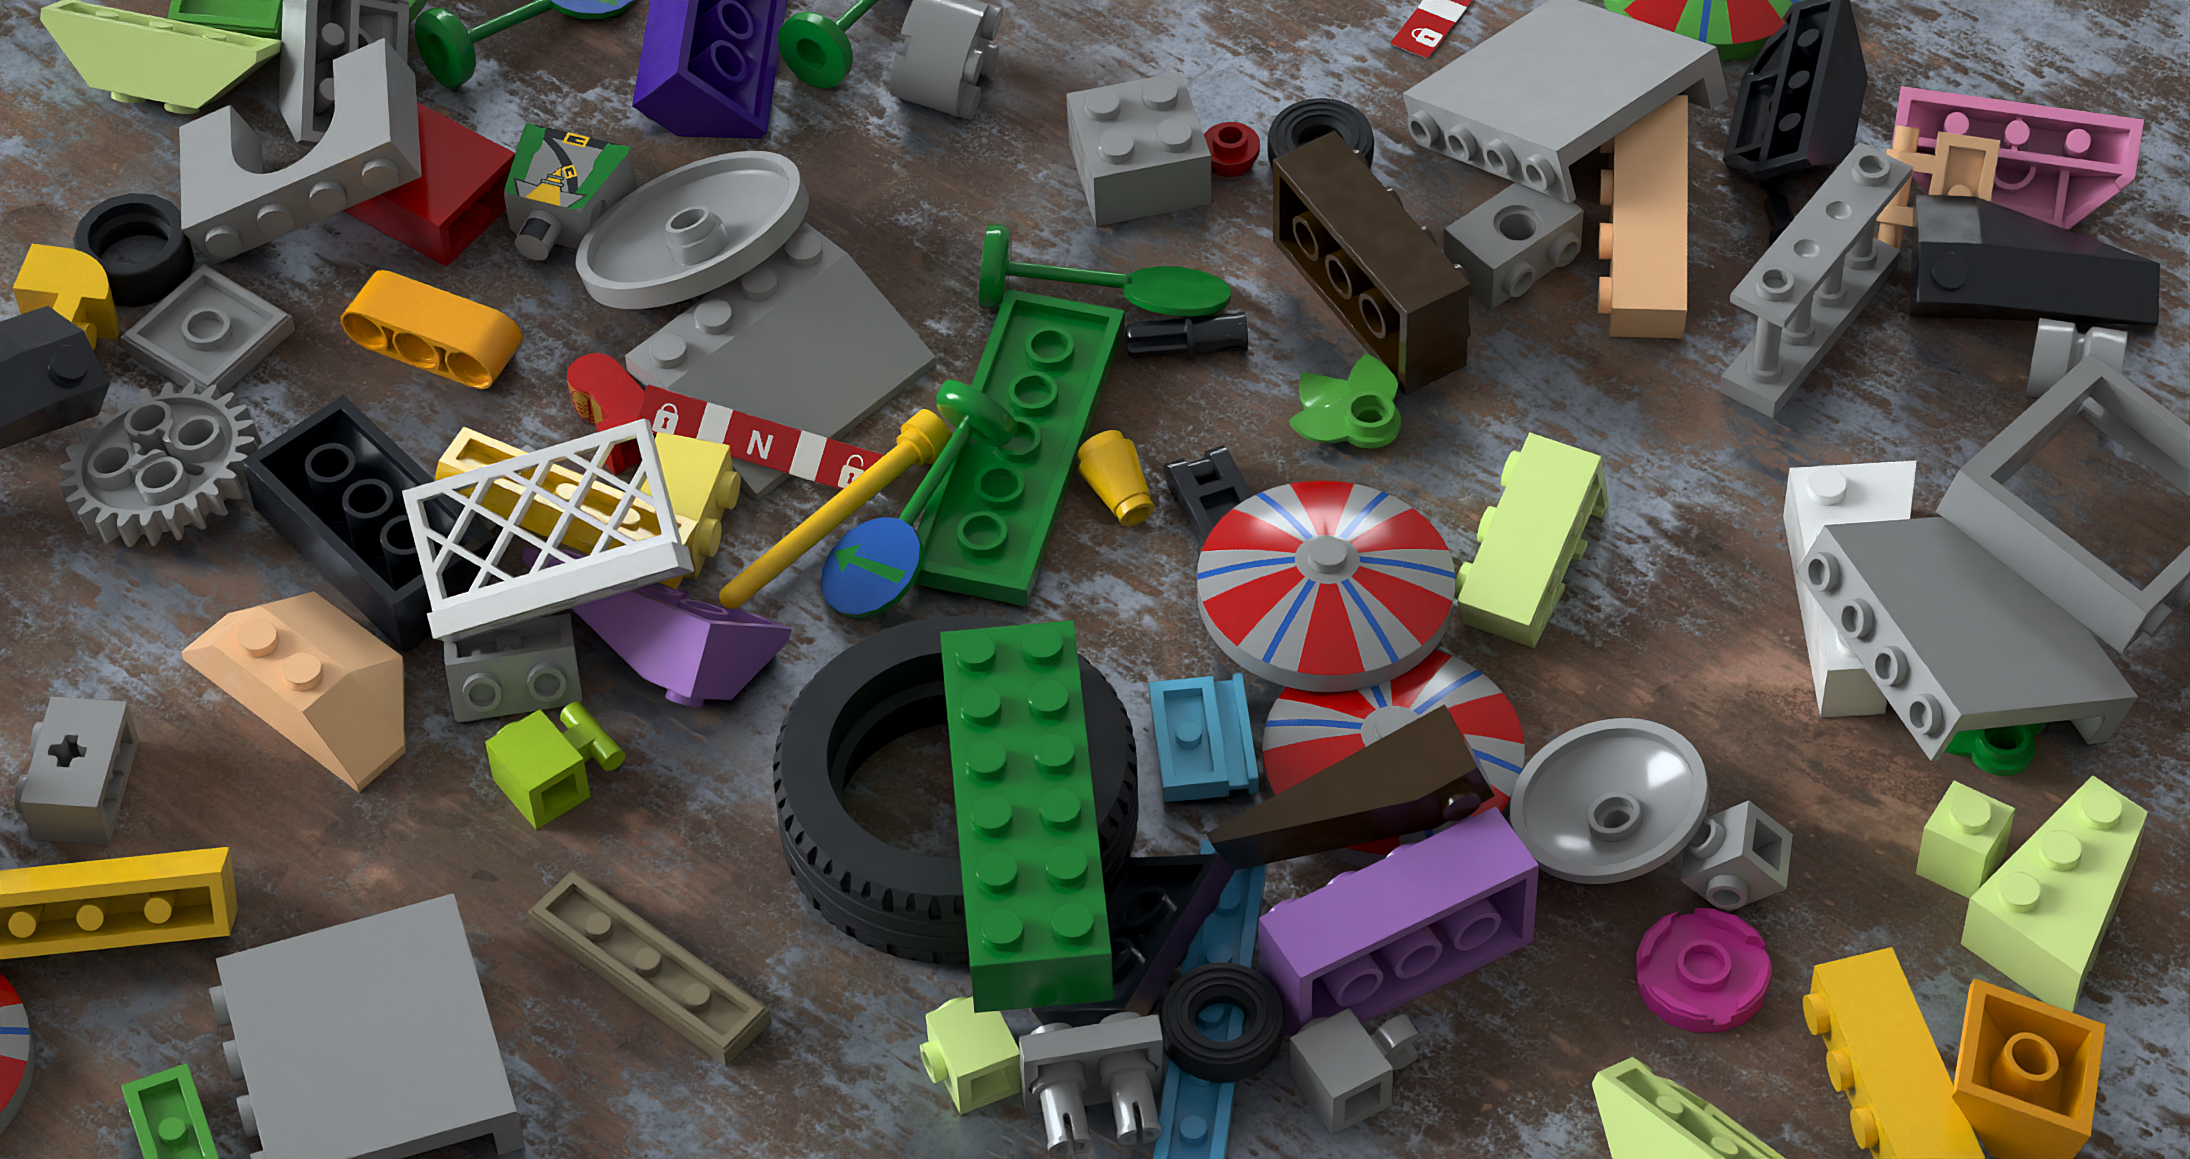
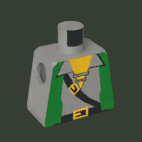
M527 123L523 129L504 190L509 227L517 235L515 246L518 251L530 259L544 260L554 244L578 249L582 239L592 225L614 204L637 189L631 147Z

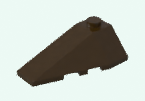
M1444 704L1206 834L1217 853H1220L1233 870L1236 871L1434 829L1448 821H1459L1467 818L1479 808L1481 803L1491 799L1495 794L1483 766Z

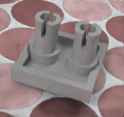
M1121 1012L1104 1018L1100 1024L1072 1028L1071 1025L1066 1023H1052L1035 1029L1031 1035L1019 1036L1021 1094L1025 1115L1043 1113L1048 1137L1047 1147L1050 1155L1057 1157L1067 1156L1066 1128L1070 1130L1074 1155L1091 1149L1093 1140L1089 1133L1085 1106L1112 1102L1117 1125L1116 1135L1120 1144L1136 1145L1135 1134L1137 1129L1134 1117L1139 1119L1143 1144L1161 1137L1162 1128L1158 1122L1153 1096L1161 1094L1163 1038L1158 1014L1141 1017L1140 1014L1135 1012Z

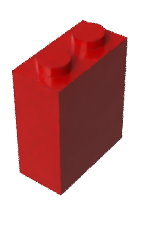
M417 102L422 177L343 211L447 267L506 210L504 190L515 153Z

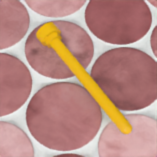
M922 409L901 426V434L897 437L896 447L721 589L719 600L722 606L731 610L739 608L913 464L921 466L924 463L934 464L952 437L950 430L942 419L935 413Z

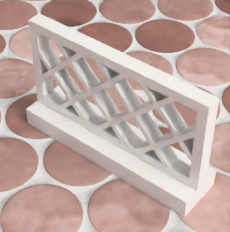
M645 418L402 491L433 611L427 613L433 639L451 643L694 572L689 549L687 546L682 545L651 424ZM637 438L643 461L631 483L628 484L603 470L602 466L615 444ZM597 450L591 462L579 456ZM567 458L587 469L569 502L541 487L554 462ZM537 468L531 480L518 474ZM597 475L626 491L608 524L579 509ZM504 477H509L526 487L508 520L480 505L493 481ZM646 479H648L652 497L640 491ZM476 486L470 498L457 492ZM536 494L565 509L547 542L519 527ZM448 495L466 505L448 538L429 528L423 505L424 501ZM636 497L655 507L661 535L635 541L618 531ZM476 512L504 527L486 560L458 545ZM575 515L603 531L591 555L577 560L557 549ZM514 534L542 549L530 573L519 577H514L496 567ZM613 538L626 544L607 550ZM433 540L443 545L438 556L436 555ZM455 552L480 566L481 569L468 592L447 598L441 574ZM552 556L565 562L546 568ZM492 574L504 580L486 586Z

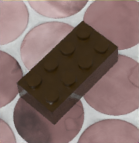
M1333 131L1273 159L1274 244L1368 354L1380 360L1394 374L1398 382V389L1404 396L1465 367L1467 340L1471 334L1468 320L1469 299L1472 296L1473 288L1470 278L1461 265L1458 263L1452 264L1442 253L1431 231L1425 225H1418L1404 210L1403 204L1395 190L1389 186L1384 187L1374 176L1363 154L1357 149L1351 150L1336 131Z

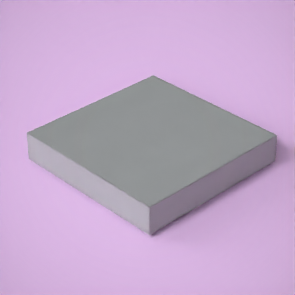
M203 264L122 335L120 339L124 352L183 388L190 381H195L201 394L211 385H217L222 397L295 331L291 315Z

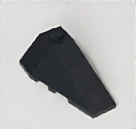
M49 306L0 321V450L99 415L110 382L82 329Z

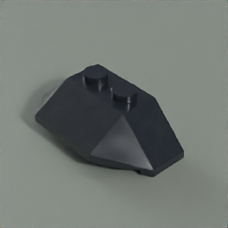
M1804 0L1790 6L1782 18L1785 24L1766 41L1742 77L1723 161L1728 168L1757 180L1799 177L1824 169H1833L1839 166L1853 150L1868 75L1850 0Z

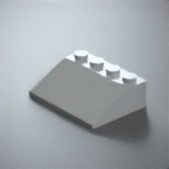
M806 222L797 228L793 235L762 263L710 292L625 355L628 374L644 391H646L648 385H653L836 441L936 365V356L850 255ZM731 457L733 472H738L741 477L740 489L757 502L792 476L791 474Z

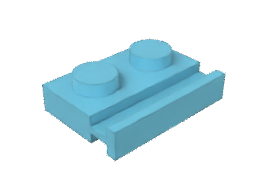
M1233 674V680L1214 682L1213 676L1149 682V701L1164 803L1229 796V790L1248 788L1249 794L1259 793V778L1243 674Z

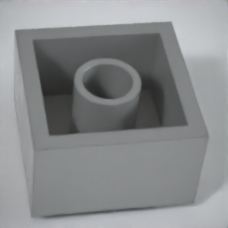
M1182 72L1066 94L1069 145L1096 227L1212 204L1211 154Z

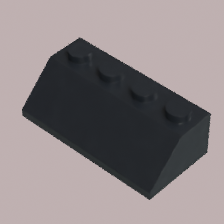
M342 395L242 460L254 509L403 653L432 634L427 613L433 611L402 491L428 484L435 480L348 398ZM448 495L424 501L423 505L429 528L448 538L464 507ZM473 517L458 545L486 560L496 543V537ZM433 540L436 555L438 556L443 545ZM455 552L441 574L447 598L468 592L481 569L480 566Z

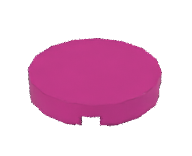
M1695 908L1694 914H1684L1677 917V911L1664 916L1645 932L1636 953L1635 973L1637 990L1648 1009L1669 1025L1694 1033L1723 1032L1746 1023L1763 1007L1771 985V959L1769 961V956L1765 951L1766 944L1759 932L1740 917L1714 908Z

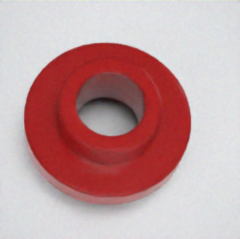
M1223 122L1212 126L1204 133L1211 154V170L1218 175L1225 177L1240 176L1251 169L1259 156V136L1251 127L1245 124Z

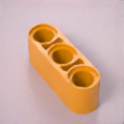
M386 270L376 271L341 315V325L344 331L360 346L480 390L488 389L494 383L523 343L521 329L506 314Z

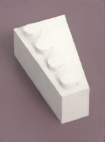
M1917 460L1789 469L1783 518L1820 718L1885 714L1887 699L1796 571L1824 525L1910 519Z

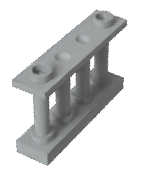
M1858 142L1731 293L1730 302L1757 315L1758 321L1755 337L1721 376L1720 393L1772 419L1777 415L1898 267L1900 250L1874 238L1876 219L1912 176V166Z

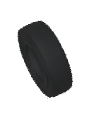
M1313 98L1294 103L1282 110L1271 124L1268 134V158L1271 168L1273 170V159L1298 148V144L1302 139L1312 135H1326L1333 131H1336L1351 150H1359L1370 168L1374 156L1372 127L1361 111L1339 100Z
M1217 962L1193 968L1180 976L1172 984L1162 1004L1160 1026L1166 1051L1178 1067L1201 1080L1229 1083L1252 1077L1272 1062L1283 1041L1285 1016L1280 996L1266 977L1247 966ZM1229 1003L1242 1009L1248 1016L1250 1023L1245 1033L1237 1039L1218 1042L1208 1039L1200 1033L1195 1024L1196 1018L1203 1009L1212 1004Z

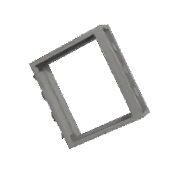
M2089 353L1959 469L1936 512L2122 654L2144 632L2154 638L2173 614L2174 610L2170 608L2172 604L2182 610L2190 603V545L2143 591H2140L2002 486L2079 415H2082L2190 497V426L2093 353Z

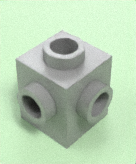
M1751 801L1743 802L1703 820L1695 836L1684 848L1680 880L1723 912H1730L1785 890L1787 887L1793 834Z

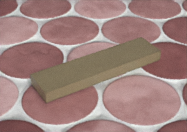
M574 870L567 874L527 912L529 925L725 1067L772 1022L769 1008Z

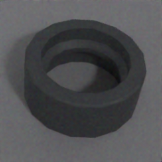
M129 193L103 201L91 208L79 221L73 237L75 250L90 255L105 270L115 305L141 306L160 301L190 276L195 260L190 239L181 231V211L171 201L154 194ZM137 235H151L168 241L159 253L145 261L132 264H114L100 259L111 245L124 238Z

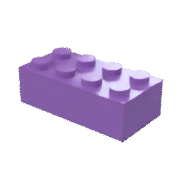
M1493 807L1474 817L1468 816L1462 820L1454 821L1444 831L1417 844L1408 843L1401 845L1389 853L1385 859L1357 872H1344L1333 878L1327 886L1297 900H1284L1270 909L1266 915L1259 917V973L1272 983L1280 996L1285 1016L1284 1032L1289 1039L1296 1035L1310 1021L1320 1017L1330 1018L1348 1008L1351 1009L1359 1022L1363 1024L1533 942L1539 864L1497 807Z

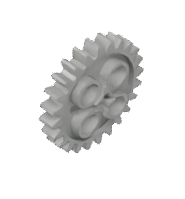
M190 381L181 393H175L171 382L164 385L159 396L152 397L150 392L144 388L140 391L139 402L131 405L127 400L120 398L117 400L119 412L114 415L100 412L96 416L100 426L97 429L80 428L78 430L84 444L67 446L66 452L71 461L60 465L59 468L65 479L59 485L66 498L67 505L77 523L82 522L89 535L100 531L104 542L110 543L121 534L127 547H132L141 535H146L151 546H155L163 532L171 530L175 539L180 540L183 537L185 525L192 523L197 528L203 530L207 528L204 516L208 513L213 512L222 516L228 514L223 501L226 498L243 499L246 496L240 484L241 482H247L242 460L259 450L258 446L262 444V439L245 404L239 405L234 393L231 392L221 397L217 385H211L200 394L195 381Z

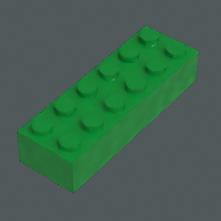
M1074 620L940 632L974 1013L1112 1001V956Z

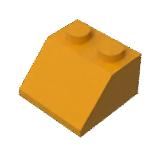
M1975 978L1969 987L1952 1092L1953 1100L1991 1156L1995 1158L2074 1159L2091 1137L2106 1024Z

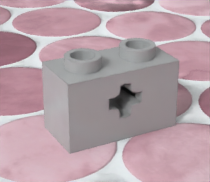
M51 696L44 721L36 722L32 731V761L28 774H21L19 776L15 790L16 810L18 813L24 814L32 840L110 845L139 743L127 702Z

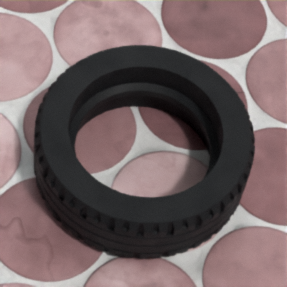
M947 616L926 618L885 629L846 649L814 675V678L799 692V697L793 701L789 708V714L782 722L780 734L777 736L775 745L776 753L773 757V784L782 848L791 875L796 878V884L800 891L806 895L808 902L815 909L821 911L822 917L829 923L836 925L837 929L844 934L855 938L866 946L908 960L935 964H970L960 857H936L916 854L893 847L875 838L862 829L847 814L844 803V789L857 769L884 745L907 733L925 727L948 723L940 632L1020 624L977 616ZM1078 654L1105 893L1126 858H1130L1133 844L1136 840L1139 814L1136 743L1133 737L1130 718L1127 716L1123 702L1117 698V692L1106 681V677L1097 668L1090 665V661Z

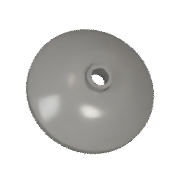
M1614 718L1596 721L1572 729L1555 738L1527 763L1520 773L1512 792L1510 801L1511 825L1514 832L1539 864V868L1557 878L1583 884H1607L1629 880L1665 864L1676 856L1695 836L1708 809L1710 797L1708 776L1703 761L1693 745L1681 734L1667 726L1653 721L1633 718Z

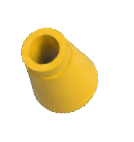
M1117 430L1105 431L1087 440L1077 453V457L1081 462L1078 468L1079 474L1112 513L1118 517L1123 526H1133L1146 520L1153 513L1155 506L1150 499L1151 496L1134 442L1130 439H1125L1122 433Z

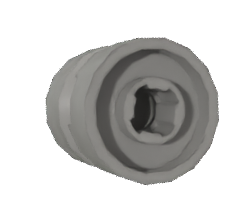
M2039 318L2026 396L2040 398L2089 353H2093L2121 374L2128 332L2092 326L2086 334H2079L2074 323Z

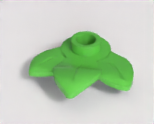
M1369 354L1363 355L1356 362L1351 370L1348 381L1302 372L1299 380L1300 402L1305 410L1295 414L1290 419V426L1302 437L1317 443L1330 444L1348 441L1361 448L1383 447L1391 443L1398 436L1401 428V415L1398 408L1394 405V400L1398 393V382L1386 365Z

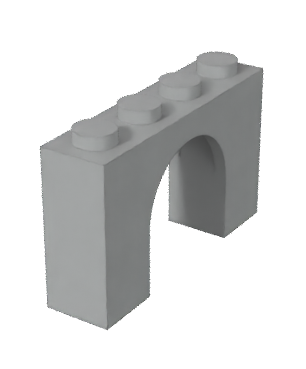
M385 38L333 60L335 110L331 124L321 141L305 157L285 169L263 174L262 140L231 105L179 127L181 231L214 265L422 177L415 73Z

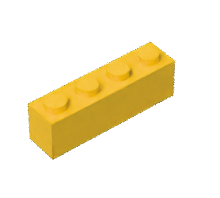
M221 847L0 870V960L230 936L238 912L230 848Z
M1893 947L1814 965L1810 994L1803 997L1804 1015L1811 1033L1814 1036L1821 1034L1828 1049L1826 1055L1828 1073L1837 1092L1846 1091L1852 1106L1850 1112L1852 1130L1861 1149L1870 1148L1874 1159H1985L1970 1123L1952 1098V1081Z

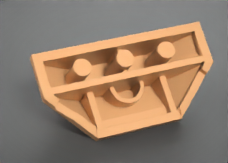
M315 591L228 613L181 652L184 661L357 792L364 789L406 753V734L404 730L405 680L402 655Z

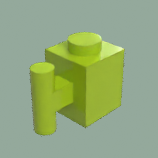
M580 702L570 703L562 710L560 720L569 729L564 733H561L539 709L520 721L509 723L497 735L485 741L493 781L536 830L591 797L584 762L594 757L604 770L612 771L618 768L625 759V752Z

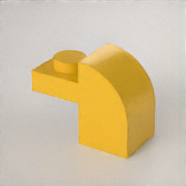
M31 244L13 286L20 314L45 306L51 307L84 331L93 351L96 347L97 337L117 340L120 329L119 317L107 275L100 263L90 255L75 249Z

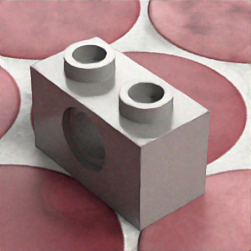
M1515 182L1444 229L1443 254L1452 264L1458 263L1464 268L1472 284V294L1489 309L1493 310L1511 297L1521 296L1535 281L1556 267L1566 266L1581 251L1584 210L1573 201L1568 203Z

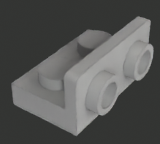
M571 613L531 619L453 643L444 641L445 670L453 715L457 722L525 713L539 709L567 706L573 702H582L583 697Z

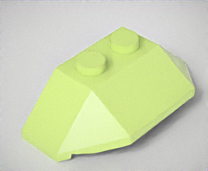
M61 0L41 8L40 13L41 22L89 87L111 91V98L120 102L141 103L145 102L146 99L165 102L164 108L167 111L180 114L198 113L201 107L222 98L280 52L281 47L280 40L145 15L79 0Z
M1634 1057L1597 1072L1592 1082L1612 1159H1786L1715 1106L1676 1082L1655 1076L1651 1073L1652 1070L1649 1066Z

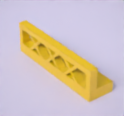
M463 427L440 458L435 481L528 453ZM553 464L541 487L569 502L584 475ZM537 468L518 474L531 480ZM509 477L494 480L480 505L508 520L526 487ZM595 480L579 509L608 524L625 492ZM476 486L457 492L470 498ZM536 494L519 526L549 538L565 509ZM636 497L618 531L635 541L661 535L655 507ZM674 513L682 545L687 546L690 553L698 522ZM575 515L560 543L591 555L603 531ZM613 538L607 550L626 544ZM684 575L658 583L676 590Z

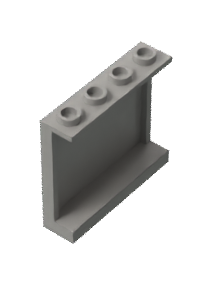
M1579 0L1547 1L1402 93L1409 116L1407 126L1416 144L1568 203L1576 199L1568 166L1676 95H1688V102L1710 110L1729 99L1716 46Z
M1943 517L1824 525L1796 571L1930 761L1939 760L1957 731L2070 720L2087 744L2104 743L2110 739L2138 698L2137 694L2083 624Z
M454 893L216 958L222 985L209 988L219 1027L231 1024L233 1027L235 1039L223 1042V1047L233 1082L246 1080L249 1094L236 1098L246 1137L259 1135L263 1148L262 1151L250 1154L251 1159H401L489 1133L493 1134L498 1155L525 1148L516 1106Z

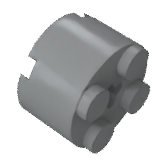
M913 0L900 34L906 36L902 55L895 53L889 86L890 94L910 103L972 120L981 94V87L975 86L979 76L990 78L997 62L999 45L990 42V40L994 41L1002 21L1003 8L980 0Z

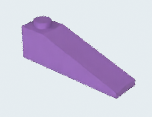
M524 547L521 559L532 569L542 549ZM559 549L576 560L587 557L569 550ZM552 556L546 568L565 562ZM653 583L572 607L642 678L667 688L665 697L668 700L697 708L703 707L705 699L732 700L789 641L792 628L742 608L731 610L725 608L722 604L720 607L705 602L690 600L691 591L679 587L675 590L659 583Z

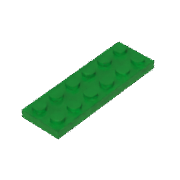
M1011 289L1006 290L971 387L986 394L1008 411L1017 422L1018 431L1008 444L999 447L986 445L971 437L969 438L927 502L917 529L924 547L923 566L915 585L1028 606L1079 460L1077 457L1078 450L1085 443L1125 329V310Z

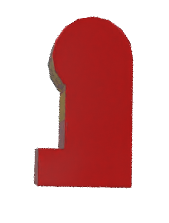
M592 353L581 356L571 363L567 370V382L572 409L578 420L584 424L595 426L597 433L636 421L645 391L614 358L602 353ZM637 438L615 444L605 464L614 475L642 461Z

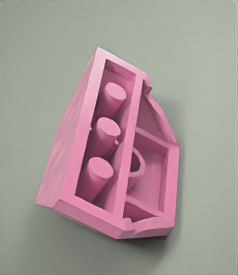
M1901 86L1892 148L1896 125L1920 128L1917 153L1929 155L1935 154L1938 131L2000 140L1990 202L2071 230L2134 182L2144 119ZM1913 171L1912 177L1923 193L1928 195L1931 174Z

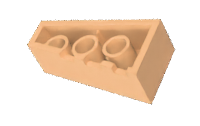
M1676 95L1600 145V153H1609V170L1601 169L1599 205L1609 206V223H1600L1599 259L1609 260V277H1599L1598 313L1609 314V337L1683 339L1687 315L1688 95Z

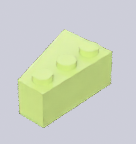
M1529 432L1521 452L1513 450L1506 461L1501 477V486L1506 488L1497 508L1489 506L1481 519L1477 533V542H1480L1481 546L1473 564L1464 562L1455 580L1454 598L1457 599L1463 624L1535 648L1565 590V584L1561 582L1571 559L1580 561L1587 548L1588 541L1580 537L1589 516L1593 515L1603 518L1609 506L1601 456Z
M2092 775L1970 897L1961 945L2043 1002L2074 1013L2089 971L2092 970L2104 934L2109 922L2113 918L2137 859L2148 812Z

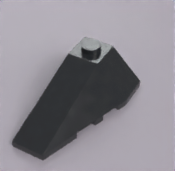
M1914 195L1910 316L2039 321V318L2069 323L2157 326L2159 324L2160 263L1979 197Z

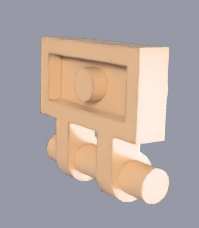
M1896 125L1893 148H1886L1885 154L1912 166L1915 172L1931 174L1928 195L1975 196L1991 201L2000 140L1938 131L1935 154L1929 155L1917 153L1920 128ZM1912 176L1876 219V221H1880L1877 239L1897 249L1901 248L1904 225L1913 227V207H1908Z

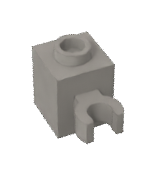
M1350 1008L1330 1018L1320 1017L1310 1021L1296 1035L1290 1037V1076L1331 1134L1335 1135L1392 1106L1393 1070L1406 1067L1418 1058L1419 1053L1411 1043L1419 1039V1033L1405 1014L1386 1021L1370 1036Z

